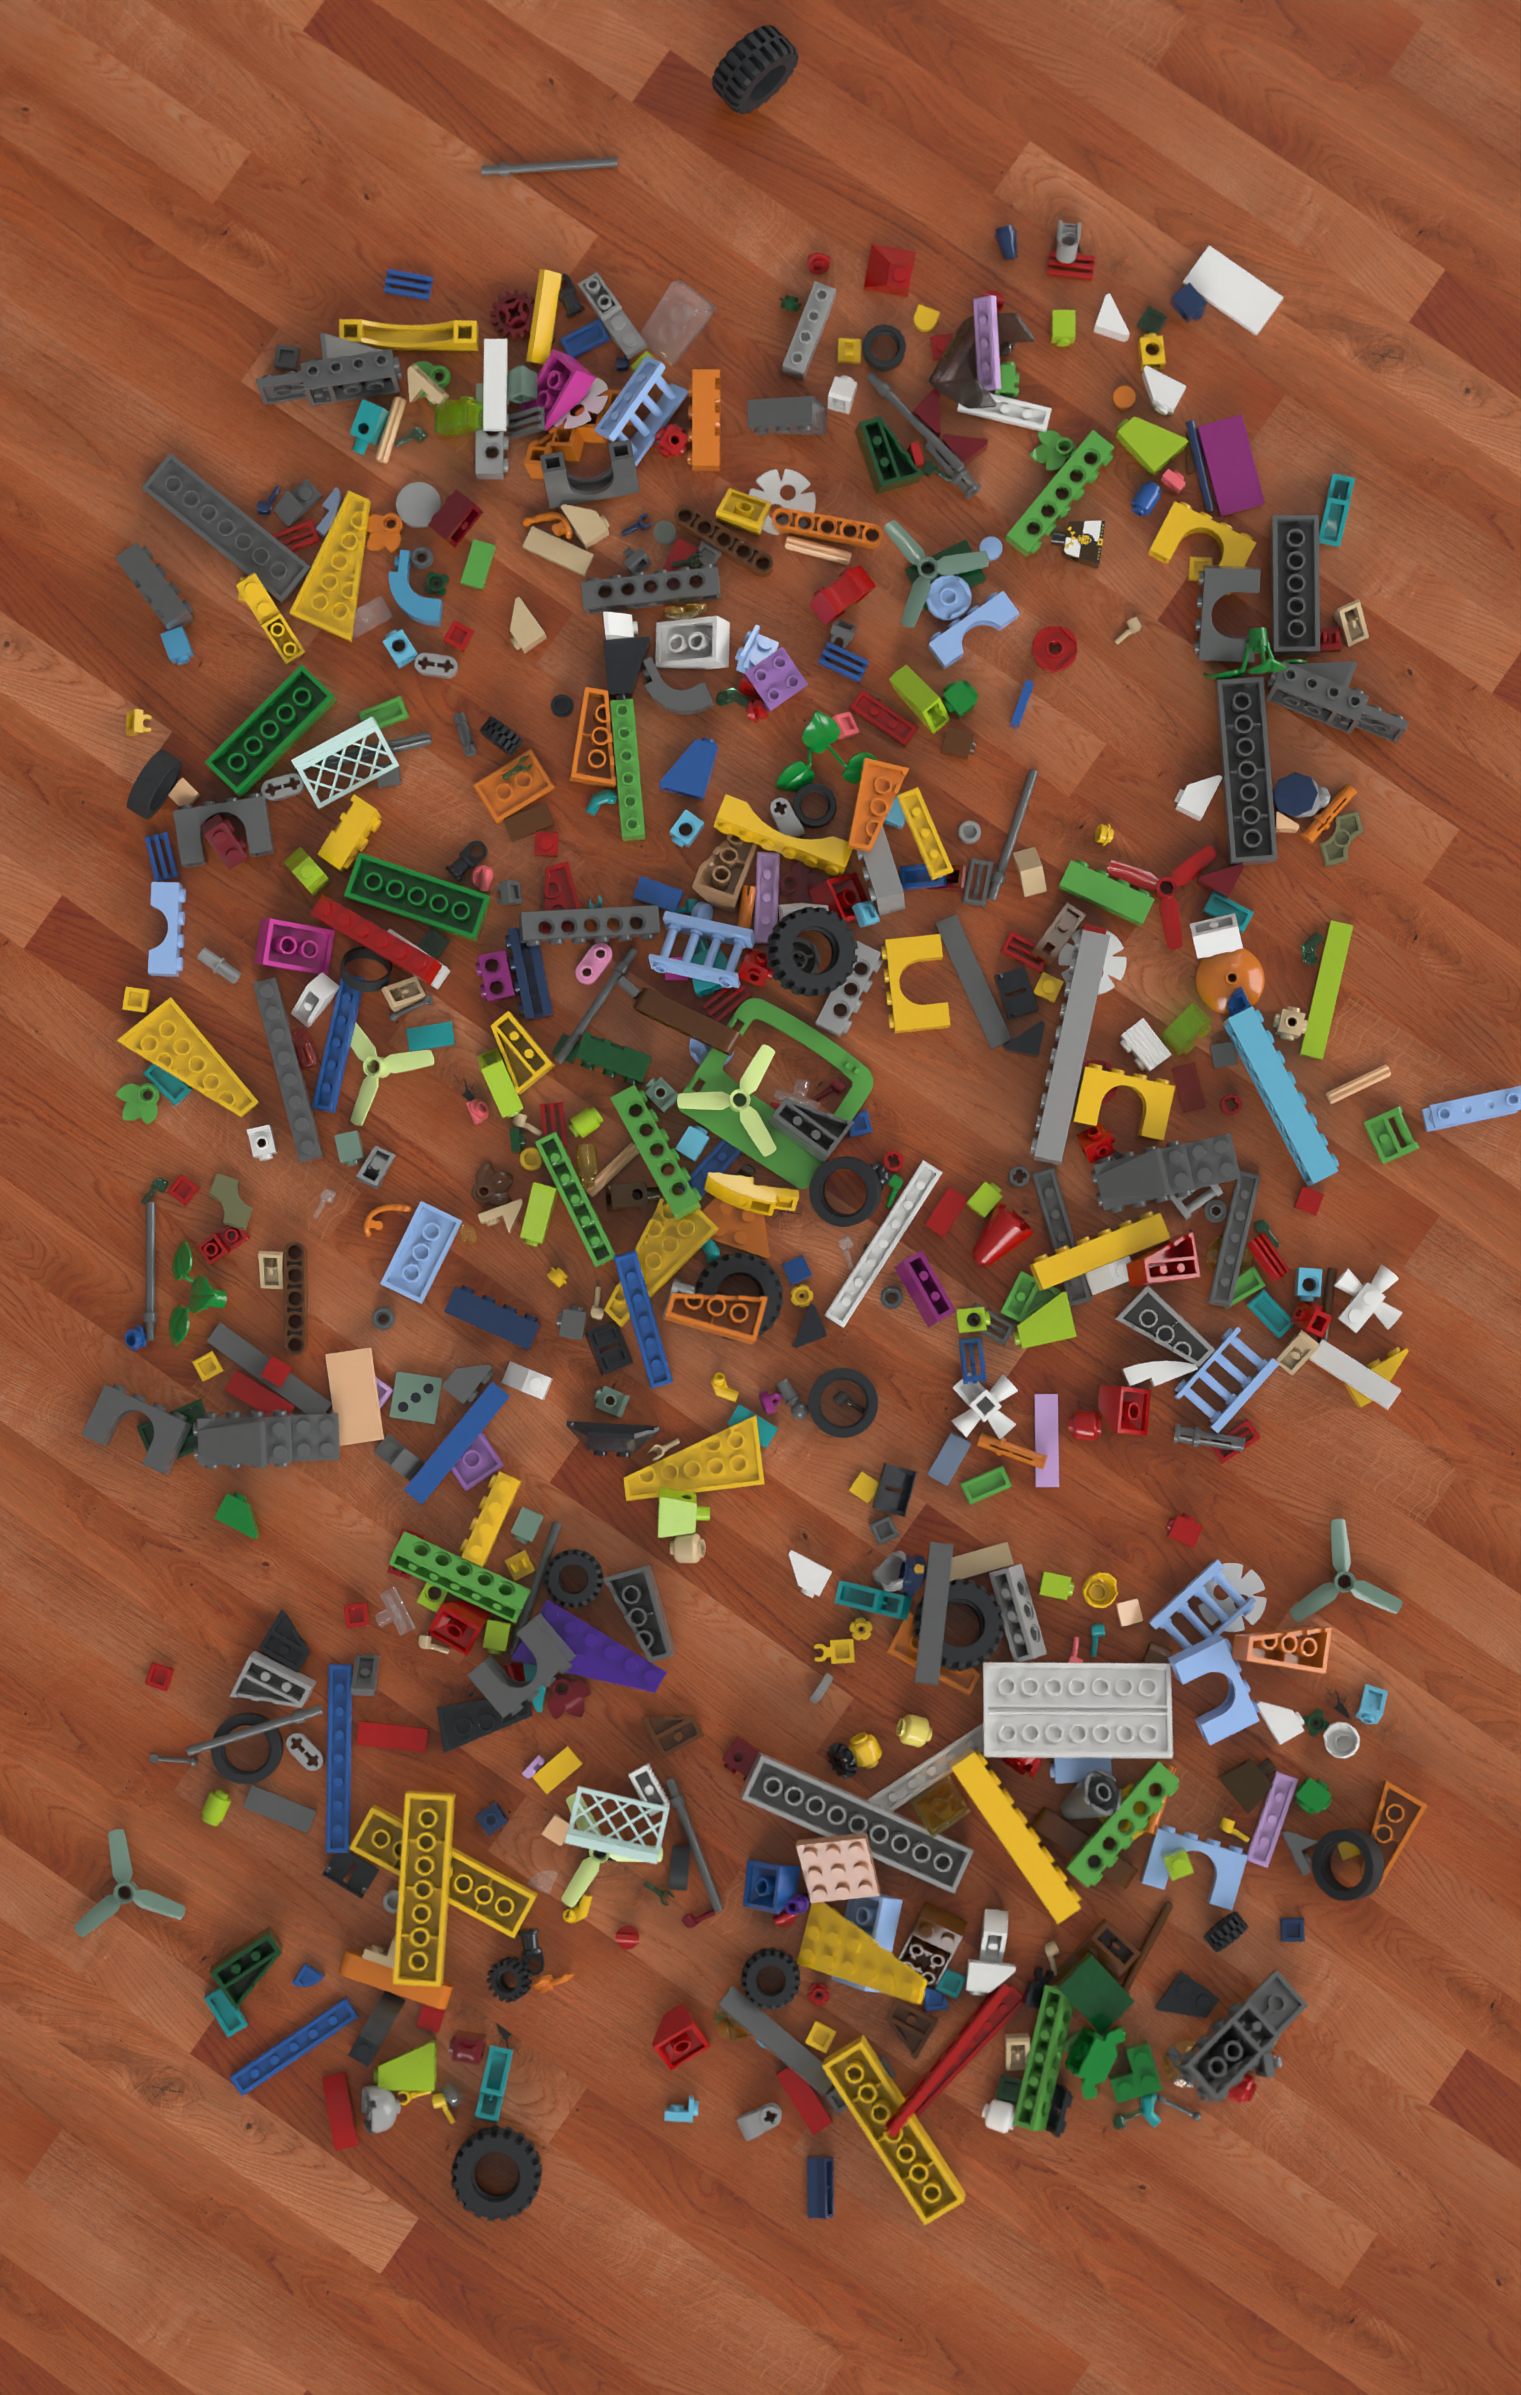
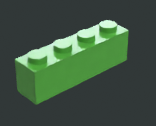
M1081 860L1070 861L1058 889L1140 927L1143 925L1154 902V898L1150 897L1151 893L1140 888L1138 891L1130 888V883L1122 879L1115 881L1109 878L1107 872L1097 869V871L1088 868L1089 865Z

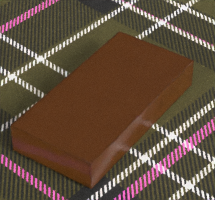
M546 803L503 820L512 842L554 825Z

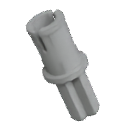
M206 947L202 949L197 957L199 961L213 969V973H219L231 983H236L241 976V972L225 962V958H219Z

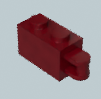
M459 2030L456 2036H452L450 2040L448 2054H452L451 2061L480 2065L484 2055L487 2034Z

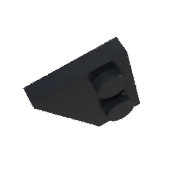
M284 1610L279 1612L258 1648L297 1672L301 1670L311 1653Z
M1180 1970L1156 2004L1155 2009L1207 2018L1219 2001V1998Z

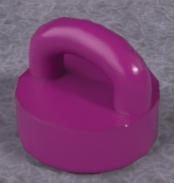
M764 1391L758 1395L766 1414L770 1415L776 1412L775 1406L782 1400V1396L779 1393L769 1395L767 1391Z

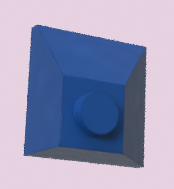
M748 1860L743 1906L779 1914L787 1904V1901L798 1890L800 1866L780 1862Z

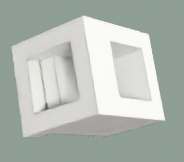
M271 1125L247 1129L254 1158H259L260 1161L273 1158L272 1154L278 1153ZM260 1139H265L266 1145L264 1147L258 1146Z

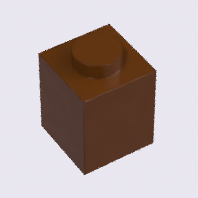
M948 727L941 753L968 760L969 754L974 755L977 742L973 741L975 734Z

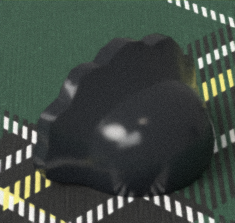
M878 1161L871 1164V1167L880 1179L882 1191L884 1186L888 1185L890 1181V1173Z

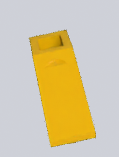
M1397 1347L1387 1353V1359L1383 1361L1376 1359L1369 1363L1367 1367L1390 1382L1407 1355L1408 1349L1400 1350ZM1344 1383L1358 1408L1373 1401Z

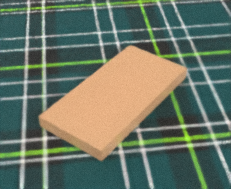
M363 1348L325 1354L333 1413H339L340 1446L383 1440L384 1435L372 1349Z

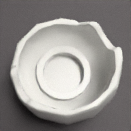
M1336 1722L1329 1725L1324 1732L1325 1747L1336 1758L1346 1759L1351 1757L1360 1746L1357 1730L1348 1723Z

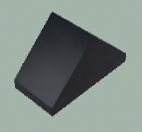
M1043 1020L1004 1045V1051L1038 1058L1045 1026Z
M810 1304L792 1346L794 1348L802 1347L827 1336L817 1309L813 1304Z

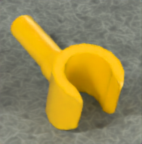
M1223 1817L1220 1829L1237 1836L1247 1843L1250 1838L1233 1828L1235 1821Z
M401 2090L397 2095L402 2093L407 2095V2100L400 2102L401 2105H406L412 2098L432 2093L431 2091Z
M444 2093L433 2095L432 2102L434 2108L442 2107L450 2124L455 2123L456 2121L448 2107L446 2095Z

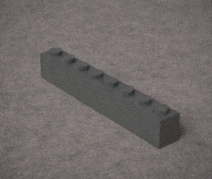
M271 978L253 983L298 1159L301 1163H306L324 1158L321 1140L279 980Z

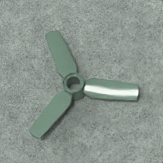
M892 520L884 526L885 532L906 559L918 566L919 577L913 582L901 619V625L907 628L915 627L930 592V582L936 579L938 574L950 576L989 566V557L986 551L943 556L938 561L932 557H925L924 550L897 521ZM925 565H931L934 571L931 574H925L921 569Z
M1344 1519L1331 1520L1332 1565L1336 1573L1333 1574L1331 1582L1323 1583L1289 1610L1291 1617L1296 1622L1304 1620L1335 1600L1339 1591H1350L1355 1598L1397 1614L1402 1607L1403 1602L1401 1599L1364 1580H1355L1354 1575L1348 1572L1351 1558L1346 1522ZM1341 1575H1346L1349 1578V1584L1345 1588H1341L1338 1585V1579Z
M123 1829L110 1831L108 1838L112 1872L118 1885L115 1887L113 1894L104 1897L74 1925L77 1934L81 1937L86 1936L116 1913L121 1904L129 1903L132 1900L141 1908L181 1920L185 1915V1905L147 1889L138 1890L137 1884L131 1880L133 1869L125 1831ZM122 1886H128L131 1889V1896L129 1898L122 1896Z

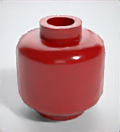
M1077 1410L1074 1418H1069V1431L1073 1432V1437L1076 1440L1095 1441L1097 1436H1101L1102 1417H1099L1096 1411Z
M1247 2073L1243 2075L1244 2078L1238 2085L1232 2086L1227 2091L1228 2095L1226 2098L1239 2104H1245L1247 2101L1251 2102L1257 2084L1254 2083V2077Z

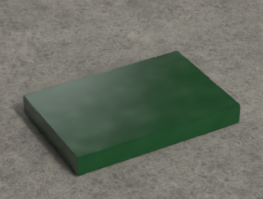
M965 539L931 557L938 561L943 556L971 553L972 550ZM916 565L905 569L911 585L919 577L918 566ZM925 565L921 570L925 574H931L934 568L931 565ZM982 569L954 575L962 578L970 589L987 580ZM926 601L923 606L924 611L929 610Z
M202 1399L169 1412L170 1414H174L175 1411L187 1416V1422L192 1423L176 1460L194 1453V1445H198V1436L193 1434V1423L197 1422V1418L203 1415V1412H207ZM151 1420L137 1426L147 1452L154 1438V1427Z
M1090 1953L1056 1985L1062 1994L1101 2035L1135 2002Z

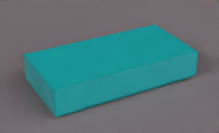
M1214 891L1202 913L1212 918L1235 913L1239 932L1244 933L1254 913Z
M451 1021L406 1029L410 1052L456 1045Z
M154 1064L143 1073L175 1106L192 1091L187 1084Z
M1264 1289L1246 1305L1277 1339L1294 1325V1323L1290 1322L1292 1318Z
M739 1404L727 1424L732 1427L756 1414ZM756 1415L760 1445L767 1448L778 1428Z
M220 1987L204 1997L227 2037L232 2036L249 2025L239 2008L237 2010L234 2009Z

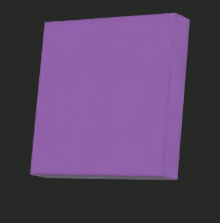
M481 1432L451 1470L464 1490L467 1491L502 1468L504 1464L483 1432Z

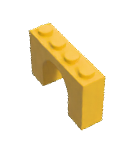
M1174 501L1148 552L1149 556L1168 565L1183 538L1193 533H1204L1213 537L1220 546L1221 562L1219 566L1244 567L1256 542L1246 533L1239 534L1233 531V528L1224 522L1219 524L1213 521L1212 517L1207 513H1197L1191 510L1192 507L1189 504Z
M934 934L885 940V946H881L882 960L887 959V969H883L885 983L889 982L890 991L886 992L887 1005H892V1014H888L889 1027L894 1028L895 1033L949 1028L948 1002L927 1005L912 1003L903 995L899 984L902 972L909 965L916 962L942 960L941 935Z
M1089 1063L1088 1067H1082L1070 1121L1096 1126L1104 1095L1111 1088L1123 1085L1133 1089L1142 1101L1143 1111L1137 1136L1164 1141L1175 1086L1169 1085V1080L1156 1078L1155 1082L1149 1081L1146 1075L1134 1073L1133 1077L1124 1075L1125 1071L1111 1068V1072L1103 1071V1066Z

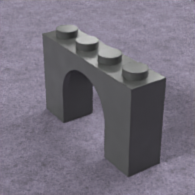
M631 440L608 443L611 458L610 465L604 472L593 477H577L569 473L565 466L563 452L540 455L550 508L560 507L564 504L572 505L640 493Z
M1203 565V571H1199L1198 585H1202L1201 594H1197V608H1200V617L1195 619V631H1199L1198 640H1194L1193 653L1197 654L1199 660L1243 662L1246 651L1245 644L1249 643V636L1226 635L1219 632L1213 626L1211 613L1216 601L1227 593H1259L1261 574L1259 567ZM1250 649L1247 662H1254L1255 653H1252V649Z
M260 794L247 795V799L238 800L237 797L226 798L223 803L215 804V801H207L201 803L199 807L183 805L179 806V810L173 811L181 865L184 868L208 865L204 834L199 826L217 814L220 817L232 816L243 822L247 834L249 853L252 857L275 854L267 799L264 796H260Z
M114 1383L113 1386L105 1384L83 1430L82 1436L101 1445L109 1446L120 1421L132 1412L141 1411L150 1418L154 1427V1438L142 1464L160 1473L169 1475L192 1423L187 1422V1416L175 1411L174 1414L166 1412L167 1407L157 1402L151 1405L145 1402L147 1398L134 1392L133 1396L126 1393L127 1388Z
M540 1613L516 1633L536 1658L537 1673L533 1680L523 1682L511 1678L491 1655L467 1675L503 1718L509 1713L514 1716L523 1708L521 1703L524 1700L532 1701L540 1694L537 1689L542 1685L547 1688L556 1680L554 1675L560 1671L563 1674L573 1666L570 1661L576 1655Z

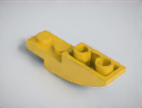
M255 572L236 583V587L284 662L287 664L305 653Z
M708 1172L704 1184V1190L721 1201L762 1215L772 1216L774 1209L795 1211L799 1200V1190L754 1185V1177H745L743 1175Z

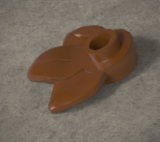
M491 1163L484 1164L476 1173V1184L471 1191L472 1198L479 1204L490 1203L496 1207L510 1203L512 1199L506 1191L512 1184L513 1175L508 1172L495 1173ZM485 1189L487 1191V1195H481L479 1190Z

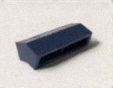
M807 2156L808 2218L828 2219L834 2217L833 2157Z

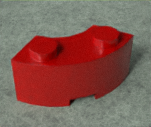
M861 565L853 569L847 567L839 574L840 578L827 588L821 587L813 594L815 598L809 605L824 625L846 613L845 609L854 602L858 604L877 587Z

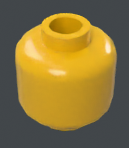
M860 1733L851 1738L848 1748L856 1759L857 1767H866V1769L875 1767L882 1756V1750L876 1738L866 1733Z

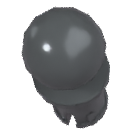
M785 1378L775 1385L786 1401L785 1405L790 1404L792 1406V1416L798 1420L805 1419L809 1414V1408L804 1402H799L798 1398L801 1395H797L788 1379Z

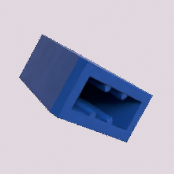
M702 737L701 740L695 739L660 781V790L704 801L719 749L715 741Z

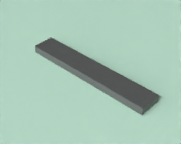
M955 914L935 923L990 1049L1012 1041L957 915Z
M1054 1167L1032 1173V1179L1054 1255H1056V1249L1068 1245L1069 1249L1076 1247ZM1085 1274L1062 1282L1064 1290L1067 1292L1070 1307L1092 1301Z
M1241 1170V1179L1235 1180L1207 1302L1226 1308H1231L1261 1178V1175Z
M221 1322L208 1338V1343L306 1414L326 1413L332 1406L329 1400L291 1373H289L282 1387L261 1377L260 1375L270 1358Z
M929 1543L914 1683L938 1685L954 1546L951 1544Z
M730 1986L717 2003V2006L817 2092L825 2095L833 2083L823 2069V2063L762 2010L753 2005L734 1986Z

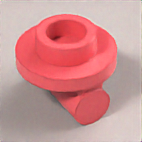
M486 865L478 866L472 873V883L479 887L481 891H489V885L493 879L492 868Z
M476 1098L466 1103L475 1125L488 1118L489 1108L485 1101Z

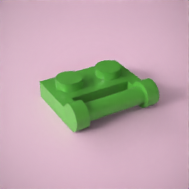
M1401 1106L1363 1122L1382 1165L1420 1148L1418 1143L1414 1142L1403 1118ZM1389 1118H1394L1406 1147H1400L1388 1121Z

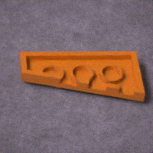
M869 758L863 760L847 848L868 853L871 851L909 768Z
M909 1611L908 1619H903L887 1653L916 1668L918 1651L916 1644L918 1642L913 1636L914 1624L912 1623L914 1615ZM942 1667L940 1668L939 1681L970 1696L980 1674L974 1668L952 1671Z

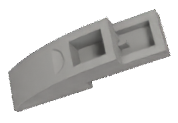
M597 272L578 284L606 331L628 360L647 348L645 341Z

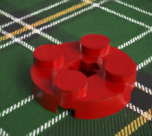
M1045 627L1037 633L1033 640L1031 649L1033 659L1043 670L1051 673L1063 671L1069 668L1076 659L1077 641L1073 633L1065 627ZM1050 644L1054 646L1059 644L1061 652L1059 654H1051L1049 652L1051 648H1048Z

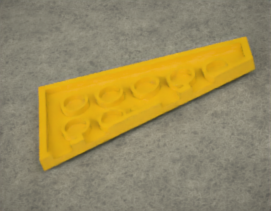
M348 491L289 613L296 618L352 642L371 502L365 497Z
M171 997L117 1040L118 1043L241 1118L259 1104L258 1100Z
M676 1187L673 1192L675 1195L684 1193L679 1187ZM664 1196L657 1204L658 1207L635 1248L649 1299L719 1230L700 1209L676 1220ZM621 1282L616 1285L604 1309L620 1327L631 1318Z
M755 1415L624 1477L626 1501L659 1497V1487L696 1493L765 1484L757 1417Z
M825 1902L811 1904L798 1956V1965L916 2004H922L927 1984L925 1978L907 1964H903L894 1957L893 1953L885 1950L875 1939L852 1921H848L840 1915V1912L835 1908L830 1907Z

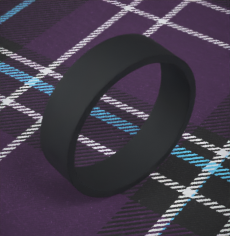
M365 947L351 949L343 956L340 975L343 982L350 988L360 992H376L389 984L392 973L391 962ZM367 958L381 963L388 973L381 979L365 981L350 975L345 969V965L355 959Z

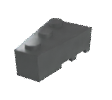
M814 396L748 400L747 427L756 435H768V433L826 435L827 408Z
M785 1098L768 1123L820 1162L824 1163L853 1125L854 1121L844 1120L835 1117L834 1114L824 1113L813 1109L811 1106Z

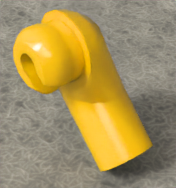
M716 1372L711 1377V1385L715 1395L736 1402L739 1391L728 1388L725 1375L721 1372Z
M583 1894L577 1906L566 1909L563 1912V1919L568 1923H576L586 1918L592 1896Z

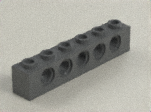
M711 564L702 565L699 569L681 567L673 572L657 570L654 574L647 575L643 572L633 573L630 577L612 575L609 579L600 580V578L593 577L586 579V582H581L583 609L586 615L722 599L718 567H713ZM695 579L703 581L699 587H692L691 582ZM676 581L680 583L676 590L668 588L671 582ZM655 584L657 589L654 592L648 593L645 591L648 585ZM626 587L634 588V592L631 595L623 594V590ZM608 589L612 591L611 595L607 598L600 596L603 590Z
M658 905L521 912L518 915L520 943H526L527 946H539L540 942H549V945H561L563 941L572 940V944H583L588 939H595V943L609 942V938H618L619 942L631 941V937H640V940H653L654 936L660 933ZM630 919H637L640 922V929H633L629 923ZM607 920H614L618 926L617 930H610L607 927ZM585 921H591L594 924L595 930L593 932H589L584 928ZM541 923L546 924L549 927V933H540L538 925ZM561 923H569L572 926V932L565 933L561 929Z

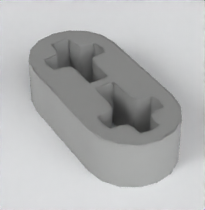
M421 653L414 661L417 672L425 676L452 678L458 672V664L450 656ZM428 659V662L435 664V666H427L426 670H423L419 662ZM447 662H450L454 668L449 669V673H445L444 668L438 667V665H446Z
M291 773L265 781L262 784L261 793L268 801H279L301 794L304 791L305 783L299 774ZM292 779L300 782L296 790H293L292 787L285 788L284 786L291 784ZM270 785H273L274 788H282L280 790H276L274 796H271L270 793H266V791L269 790Z
M293 1733L288 1737L286 1742L287 1749L307 1770L316 1771L322 1767L324 1755L303 1733ZM293 1738L296 1740L301 1738L303 1740L301 1746L305 1749L304 1752L299 1747L295 1749L292 1747L294 1744ZM306 1752L311 1756L318 1755V1766L308 1764L310 1759L305 1754Z

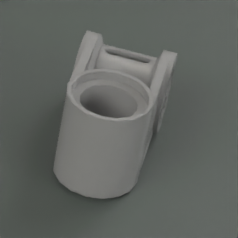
M1062 220L1058 221L1056 236V258L1058 261L1071 263L1076 259L1081 232L1080 222L1069 224L1063 223Z
M777 798L772 801L770 814L777 831L794 838L804 835L805 831L790 803L784 798ZM777 804L781 807H786L783 815L780 812L775 813Z
M770 2102L742 2114L735 2120L745 2140L749 2141L776 2127L781 2121L782 2110L778 2104ZM769 2110L771 2113H776L774 2120L771 2117L766 2118Z

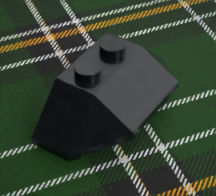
M567 1421L566 1426L588 1450H593V1455L607 1456V1451L617 1452V1457H630V1453H636L660 1431V1426Z

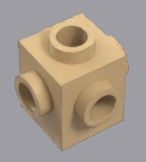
M1291 1006L1279 1011V1014L1276 1013L1273 1021V1027H1276L1274 1034L1280 1035L1281 1039L1294 1041V1038H1299L1301 1033L1305 1034L1308 1020H1304L1305 1013H1300L1299 1008ZM1288 1019L1295 1020V1026H1290Z

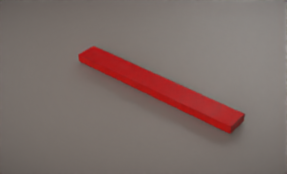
M1012 1983L1008 1985L1011 1990L916 2109L914 2114L917 2118L1024 2005L1021 2003L1024 1995ZM918 2082L906 2093V2095L904 2096L905 2099L915 2088Z
M1000 1984L985 1997L885 2124L882 2131L887 2136L895 2137L1004 1999L1011 1990L1006 1984Z

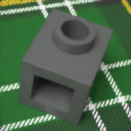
M570 1305L569 1309H563V1313L558 1314L556 1326L560 1327V1337L583 1341L588 1314L583 1312V1307Z

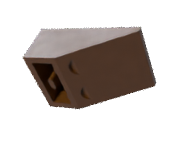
M925 1902L897 1959L925 1978L927 1986L935 1989L963 1938L967 1921Z
M1104 1918L1057 1970L1065 1977L1090 1953L1116 1980L1140 1956L1141 1952Z

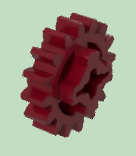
M515 289L514 295H510L507 290L506 297L503 298L498 295L499 303H492L495 309L490 311L491 317L494 318L491 320L492 326H497V333L503 331L504 339L511 335L512 340L515 341L516 336L520 335V338L524 340V333L527 332L529 335L531 333L534 298L530 297L527 299V292L525 291L522 295H519L518 290ZM525 305L530 311V316L524 312ZM516 312L519 313V316L511 318V314L515 315ZM500 314L506 318L505 325L500 320Z

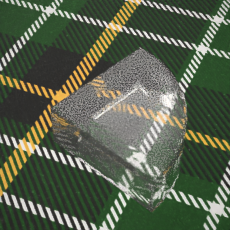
M554 1870L538 1872L530 1879L528 1885L549 1894L559 1872Z

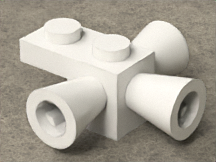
M1380 1265L1371 1284L1366 1282L1362 1285L1351 1270L1347 1268L1333 1286L1353 1297L1338 1319L1357 1333L1374 1313L1386 1329L1389 1330L1403 1312L1383 1302L1386 1296L1382 1293L1398 1281L1399 1278L1388 1268Z
M1004 1374L1001 1375L990 1392L984 1389L978 1381L976 1384L968 1382V1384L963 1385V1379H961L953 1387L955 1392L971 1408L951 1420L966 1438L980 1419L982 1422L989 1421L999 1440L1016 1425L1015 1422L998 1411L1002 1407L999 1402L1018 1392Z

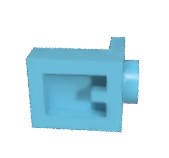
M1365 1684L1355 1718L1361 1719L1366 1724H1378L1383 1716L1388 1691Z
M690 2095L689 2109H684V2105L671 2104L670 2108H665L664 2121L693 2122V2116H698L699 2102L694 2101V2095Z

